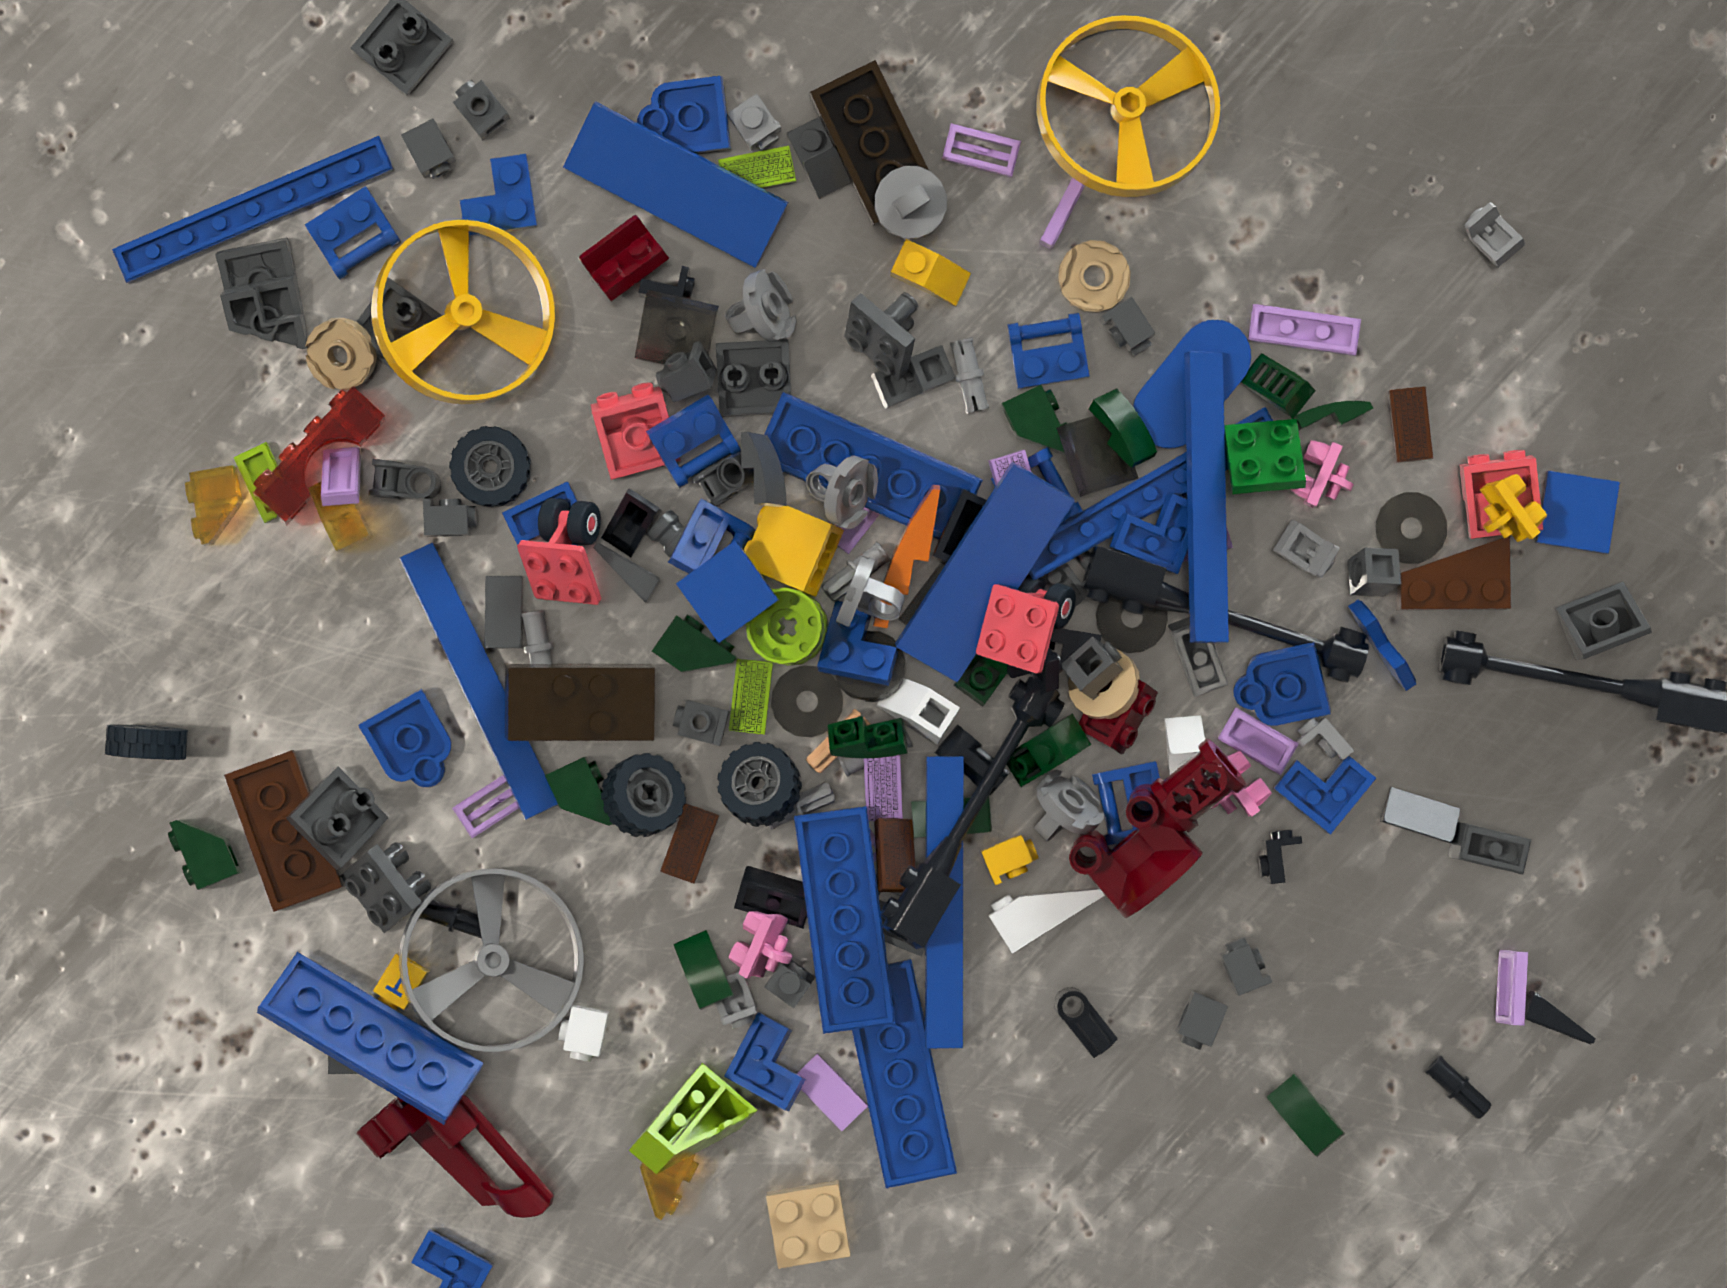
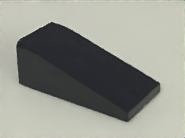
M1534 991L1529 992L1526 999L1525 1020L1584 1043L1594 1044L1596 1038Z

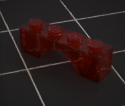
M354 387L348 392H345L343 389L340 390L328 404L332 409L322 419L317 415L303 430L306 434L304 439L298 445L294 442L290 443L278 457L282 462L273 471L267 468L253 483L257 487L253 492L254 497L286 526L311 501V496L305 483V472L312 456L321 448L333 443H350L361 447L385 422V415Z

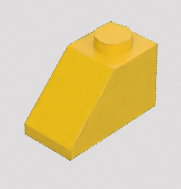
M908 239L905 240L890 273L891 277L955 307L971 275L970 272L942 255Z

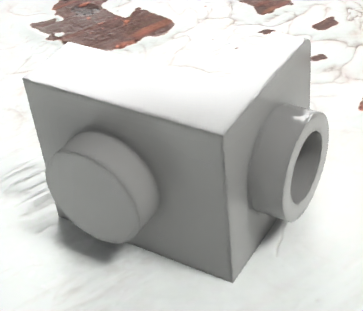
M1492 202L1488 203L1484 208L1475 210L1464 225L1470 241L1498 268L1525 245L1523 237L1499 215L1497 207Z
M1291 520L1273 551L1304 572L1322 578L1325 572L1333 566L1339 547L1324 540L1301 523Z
M739 971L726 976L734 996L716 1003L722 1024L731 1023L733 1029L753 1022L751 1015L758 1012L747 980L738 974Z

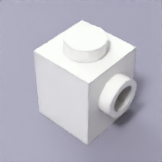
M578 1005L572 1006L569 1020L562 1019L558 1040L565 1041L563 1050L571 1051L570 1058L591 1062L592 1056L599 1057L601 1055L609 1012Z

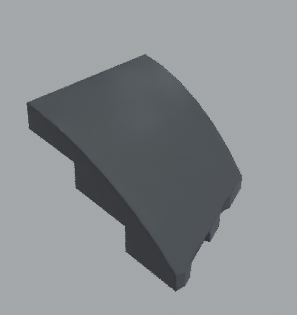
M288 237L218 251L215 256L224 287L220 297L229 331L244 335L252 334L260 339L275 340L295 345L299 349L308 348L306 346L308 337Z

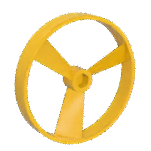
M1122 15L1102 18L1088 23L1069 35L1050 58L1041 78L1037 94V119L1040 132L1046 147L1059 166L1083 185L1101 193L1120 197H1140L1156 194L1171 188L1185 179L1202 161L1212 144L1220 116L1218 85L1204 55L1186 36L1176 29L1157 20L1140 16ZM1113 29H1132L1147 32L1166 40L1181 51L1138 88L1125 87L1117 93L1061 57L1067 49L1081 39L1098 32ZM1047 81L1111 104L1110 113L1113 119L1119 123L1116 182L1105 180L1083 169L1060 146L1050 127L1047 116ZM1204 82L1210 104V125L1204 146L1195 159L1185 168L1168 178L1154 182L1140 118L1145 108Z
M451 220L433 224L420 230L398 246L389 256L374 286L371 316L377 344L384 358L405 383L416 391L435 400L453 404H475L506 394L523 383L537 369L552 339L555 307L548 278L538 260L523 243L506 231L487 223L472 220ZM469 231L485 235L503 244L526 266L533 277L540 295L543 312L542 329L484 310L480 301L475 296L468 294ZM438 232L455 298L446 305L445 315L390 342L384 324L382 306L385 283L389 272L407 246L424 236ZM468 328H472L528 364L526 370L510 385L497 391L478 395L455 394L441 390L426 383L412 372L455 330H466Z

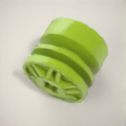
M787 587L772 589L779 601L746 624L747 638L754 651L767 661L787 666L804 664L816 657L823 647L828 629L827 615L821 604L807 593ZM785 619L792 622L797 621V624L794 626L797 633L794 636L788 633L783 635L782 631L785 629L783 621Z

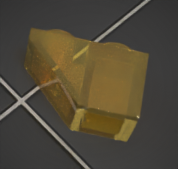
M233 465L190 472V481L185 482L188 503H194L196 517L191 518L193 535L195 539H200L201 545H214L243 504L238 470Z
M322 481L309 487L319 517L337 552L342 553L373 538L357 503L322 506Z
M696 1153L658 1174H655L644 1163L641 1164L640 1170L656 1218L662 1220L666 1212L673 1215L682 1198V1195L676 1193L682 1180L690 1183L699 1163L693 1160Z

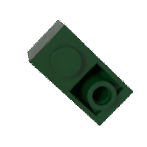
M1039 385L1001 404L1003 412L1017 439L1042 448L1048 447L1051 451L1062 455L1072 452L1073 449L1070 444L1075 442V439L1067 422L1060 424L1054 412L1060 408L1051 389L1044 391L1042 385Z
M688 614L684 619L676 615L652 650L653 653L682 673L733 664L737 659L731 653L735 648L726 640L718 643L715 638L714 640L708 638L701 633L705 626Z
M1072 713L1018 746L1007 766L1020 787H1023L1092 744Z
M582 757L545 775L560 809L608 826L612 825L608 814H605L603 809L604 802L601 800V793L603 791L599 782L603 781L604 777L595 760L589 763L587 757Z
M175 820L169 823L172 831L168 832V837L175 852H182L186 862L182 866V870L190 886L195 884L197 890H201L243 872L228 838L184 820Z

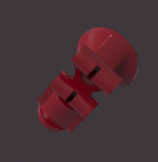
M1208 738L1198 745L1200 751L1165 780L1157 778L1153 783L1141 784L1131 792L1126 807V817L1129 823L1137 828L1121 840L1113 849H1110L1106 844L1104 836L1095 830L1089 834H1079L1074 841L1069 855L1072 868L1080 874H1087L1124 918L1130 917L1152 902L1195 864L1203 852L1185 831L1191 832L1198 826L1197 819L1231 791L1239 793L1246 787V783L1236 767L1221 749ZM1208 770L1210 773H1214L1217 770L1220 775L1218 778L1215 775L1207 777L1205 772ZM1178 793L1181 796H1186L1187 794H1189L1192 798L1190 799V801L1187 798H1182L1181 800H1179L1177 798ZM1146 801L1151 804L1153 809L1142 811L1135 803ZM1089 847L1095 851L1096 855L1093 857L1085 856L1080 851V848Z

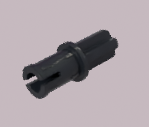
M433 899L419 917V919H425L449 927V932H453L455 929L482 939L478 914L463 910L460 904H457L455 907Z
M1441 1055L1425 1070L1427 1075L1429 1074L1448 1092L1447 1097L1449 1099L1455 1098L1476 1119H1480L1489 1111L1491 1103L1468 1082L1470 1078L1468 1076H1461Z

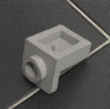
M757 93L727 113L751 151L757 147L763 151L779 140L776 134L781 132V126L778 121H775Z
M1322 717L1319 721L1311 718L1298 730L1301 737L1296 742L1300 747L1305 746L1318 734L1322 738L1317 742L1318 745L1331 759L1337 755L1340 760H1344L1354 751L1325 717Z

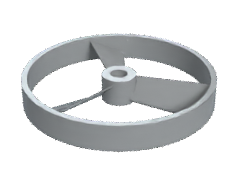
M473 870L442 882L431 890L421 900L422 903L414 909L401 939L399 950L400 978L403 990L412 1009L419 1019L436 1035L454 1045L482 1052L509 1051L521 1048L542 1038L567 1014L576 998L582 980L584 967L583 944L579 929L570 910L555 892L546 885L528 875L512 870ZM505 876L519 879L535 887L546 895L562 914L569 928L574 947L572 982L509 959L506 949L499 945ZM471 877L483 946L479 947L475 952L473 961L412 989L408 976L407 957L409 941L418 918L439 893L456 882ZM499 975L555 1014L542 1028L528 1037L513 1043L497 1046H480L463 1042L447 1034L432 1022L433 1019L484 976L494 977Z

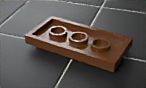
M294 750L224 775L273 912L344 887L338 870L286 819L310 793Z

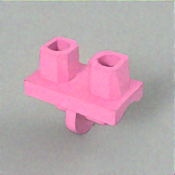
M1309 441L1303 454V459L1318 465L1319 469L1315 478L1305 475L1306 488L1289 489L1297 496L1305 499L1303 504L1312 508L1317 506L1327 482L1331 485L1326 497L1336 500L1340 489L1352 490L1354 484L1345 479L1350 469L1349 466L1340 463L1336 474H1331L1343 446L1335 442L1327 445L1322 442Z
M1241 751L1227 756L1240 774L1251 767V764ZM1258 778L1239 793L1231 791L1211 809L1221 804L1229 815L1237 809L1229 798L1233 795L1246 814L1252 817L1260 811L1258 806L1263 804L1272 792L1263 780Z
M749 911L743 922V929L755 935L751 945L743 941L736 942L729 955V959L740 967L739 975L750 979L751 976L763 978L766 970L775 972L779 962L784 964L791 962L793 956L785 950L789 939L782 936L788 918L781 914H765L758 911Z

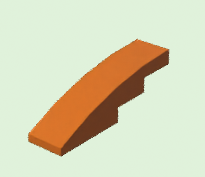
M939 485L931 486L912 514L894 549L883 580L884 584L898 589L904 595H908L914 560L929 561L940 494ZM880 600L881 602H883V603H885V604H887V605H892V604H890L889 602ZM874 617L873 626L888 628L889 620Z

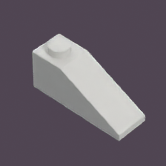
M1099 888L1021 895L1014 899L1008 894L991 905L994 912L988 916L1010 951L1014 953L1105 895Z

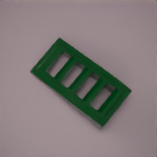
M1263 353L1251 365L1246 376L1240 382L1292 419L1296 417L1316 391L1307 380ZM1265 366H1267L1268 368L1262 374L1257 382H1254L1253 380L1257 377L1261 370ZM1276 372L1277 374L1265 388L1262 387L1272 373ZM1284 378V382L1280 385V387L1276 390L1275 393H1272L1273 389L1277 386L1281 379ZM1293 384L1294 386L1283 399L1280 398L1288 387Z

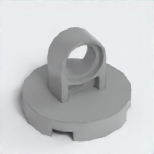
M903 166L891 171L880 181L875 193L874 210L880 224L889 233L901 238L917 239L930 234L942 222L947 210V194L942 182L931 171L919 166Z
M761 269L748 275L743 285V299L732 305L726 311L724 317L735 333L754 328L762 338L769 342H777L790 337L795 330L796 315L790 317L787 305L793 303V299L786 284L777 273L770 272L767 274L765 273L766 269Z
M853 455L844 459L837 467L823 464L808 474L806 478L807 489L814 498L824 502L825 516L831 524L851 529L858 526L868 514V511L863 510L867 503L868 497L875 499L878 486L877 468L875 465L868 463L869 460ZM819 475L825 477L829 482L827 489L821 485Z
M861 555L836 622L849 627L856 610L883 620H894L900 615L904 604L903 594L892 586L869 578L875 559ZM880 600L889 602V603L892 604V605H887V604L881 602Z
M1059 770L1048 772L1037 786V798L1046 814L1034 829L1047 842L1063 828L1083 835L1092 833L1104 819V812L1099 813L1097 808L1101 801L1095 792L1074 775L1069 780L1061 777L1062 771Z

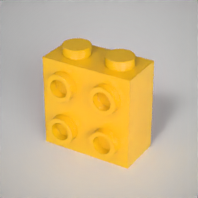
M763 506L757 517V529L752 540L746 543L744 552L760 574L816 597L844 530L789 506Z

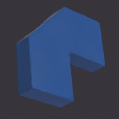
M1358 599L1350 604L1348 607L1359 628L1367 635V640L1389 672L1405 691L1415 686L1416 679L1409 665L1390 643L1378 619L1362 600Z

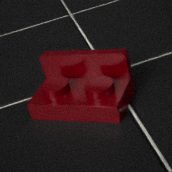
M637 215L629 218L579 256L581 263L611 302L669 259Z
M1138 679V695L1129 710L1112 719H1094L1083 714L1078 723L1086 735L1107 745L1116 752L1124 754L1126 749L1134 744L1138 735L1137 729L1144 717L1148 716L1154 709L1158 692ZM1112 680L1099 692L1107 691L1112 684Z

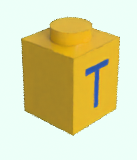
M398 952L392 958L373 991L380 995L379 1001L394 1010H397L398 1007L405 1010L410 1003L407 1000L400 978ZM407 957L408 976L411 988L414 989L422 985L430 970Z

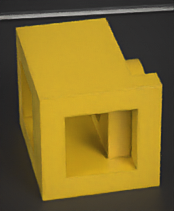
M1021 834L981 850L994 885L1002 883L1000 875L1005 873L1008 879L1028 872L1026 865L1039 859L1032 840L1024 841Z

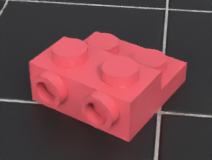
M649 382L641 383L631 389V394L618 397L616 392H608L596 398L597 403L590 404L611 480L665 465L646 433L647 430L669 418L662 389L659 386L653 387V384ZM680 457L675 459L676 462L681 461Z
M1511 450L1503 452L1504 459L1490 460L1489 454L1468 456V463L1459 464L1462 495L1466 504L1469 538L1501 535L1498 529L1487 533L1483 528V525L1490 519L1483 510L1489 502L1480 489L1487 483L1518 474L1526 484L1527 489L1517 497L1519 503L1523 508L1533 501L1541 505L1537 463L1534 456H1526L1525 450ZM1543 522L1537 527L1539 530H1543Z

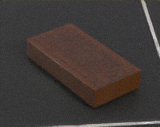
M1426 387L1389 390L1388 397L1396 463L1433 459Z
M686 803L684 804V811L677 823L660 872L695 884L719 815Z
M878 818L874 821L878 892L902 893L905 887L899 884L901 876L909 865L915 868L913 820Z

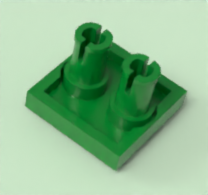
M1297 419L1224 425L1232 494L1306 488V476Z

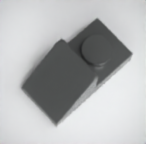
M820 117L787 132V136L818 199L851 184L836 147L833 146Z

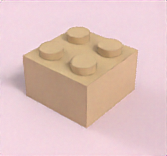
M839 1180L767 1192L766 1200L778 1269L850 1257L851 1251Z

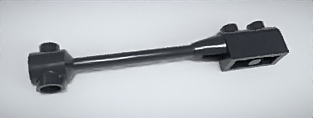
M1101 546L1093 547L1082 582V588L1089 590L1087 598L1104 604H1108L1110 597L1123 601L1121 609L1137 615H1142L1144 609L1189 613V593L1163 582L1167 568ZM1228 609V625L1292 646L1315 642L1322 667L1330 669L1328 677L1348 683L1350 676L1358 678L1364 668L1369 651V644L1365 643L1367 635L1364 633L1339 627L1337 633H1332L1325 640H1321Z
M1455 630L1454 638L1446 636L1439 665V671L1443 672L1442 680L1471 685L1472 678L1476 679L1484 670H1491L1617 694L1626 700L1652 707L1650 717L1652 721L1727 734V682L1705 678L1704 685L1690 683L1691 675L1669 671L1668 678L1623 679L1621 681L1487 655L1483 643L1475 642L1477 634Z
M1031 676L1028 677L1026 682L1019 679L1015 683L1008 698L1014 701L1011 710L1016 721L950 834L938 844L922 863H919L917 868L911 865L907 867L899 880V884L905 887L899 899L897 900L891 896L880 913L886 919L883 927L915 949L925 947L961 884L949 878V875L960 852L961 842L1029 727H1042L1043 724L1051 727L1060 715L1065 703L1058 699L1060 693L1057 690L1045 692Z

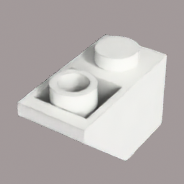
M898 675L894 677L876 705L894 718H902L905 725L938 745L960 707L932 689Z

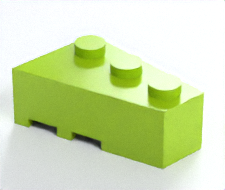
M702 1063L673 1095L629 1151L655 1174H658L740 1130L758 1110Z

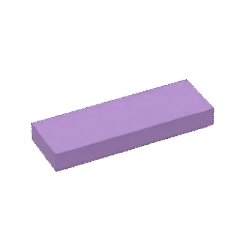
M1253 304L1248 341L1356 356L1361 319Z

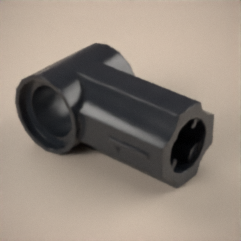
M959 725L952 730L934 752L938 756H963L964 774L976 786H978L994 759L981 748L983 746ZM1006 768L989 794L990 796L1009 775L1010 772Z
M1067 987L1059 991L1054 1000L1056 1012L1093 1058L1104 1053L1118 1040L1114 1032L1079 989ZM1070 996L1079 997L1081 1000V1008L1075 1014L1063 1012V1002Z

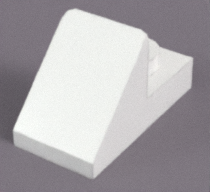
M1201 715L1165 718L1169 776L1200 751L1198 745L1205 740Z

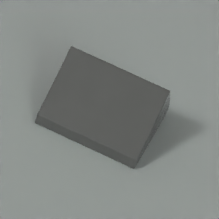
M1624 582L1556 608L1575 660L1589 658L1652 633L1650 625Z

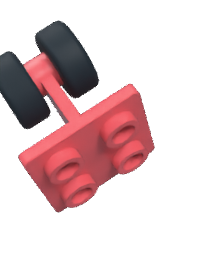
M549 498L542 504L538 515V530L541 538L547 542L521 540L517 545L535 598L592 605L599 604L601 595L585 548L577 546L591 545L599 535L601 515L595 503L577 501L570 508L568 502L563 499Z
M1029 575L1026 576L1018 590L1000 584L993 585L976 654L1033 673H1041L1053 629L1063 628L1073 615L1076 604L1074 589L1070 586L1056 583L1046 591L1044 589L1047 583L1043 578L1040 577L1036 580L1032 579Z

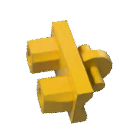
M1518 474L1487 483L1480 491L1489 502L1483 509L1490 518L1483 525L1485 531L1490 533L1498 529L1503 538H1507L1512 534L1514 539L1520 542L1526 538L1533 539L1540 533L1537 527L1547 517V514L1536 501L1528 503L1524 508L1519 503L1517 497L1527 489L1526 484Z

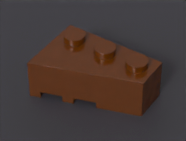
M1510 536L1400 573L1401 585L1396 588V611L1511 609Z

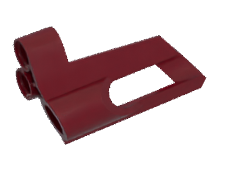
M466 1095L463 1096L444 1125L396 1097L356 1132V1135L371 1152L380 1159L387 1153H391L410 1135L481 1206L498 1205L508 1215L527 1218L543 1214L553 1203V1193ZM476 1128L524 1184L514 1189L500 1190L462 1147L459 1141Z

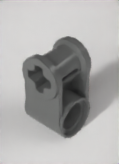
M738 452L705 469L692 479L694 483L700 484L710 501L709 503L718 507L754 482V470L741 469V452Z
M372 460L375 473L373 489L369 490V496L423 501V499L435 498L440 491L441 480L438 474L429 468L389 460ZM421 474H427L431 479L430 488L424 493H417L414 488L416 477Z

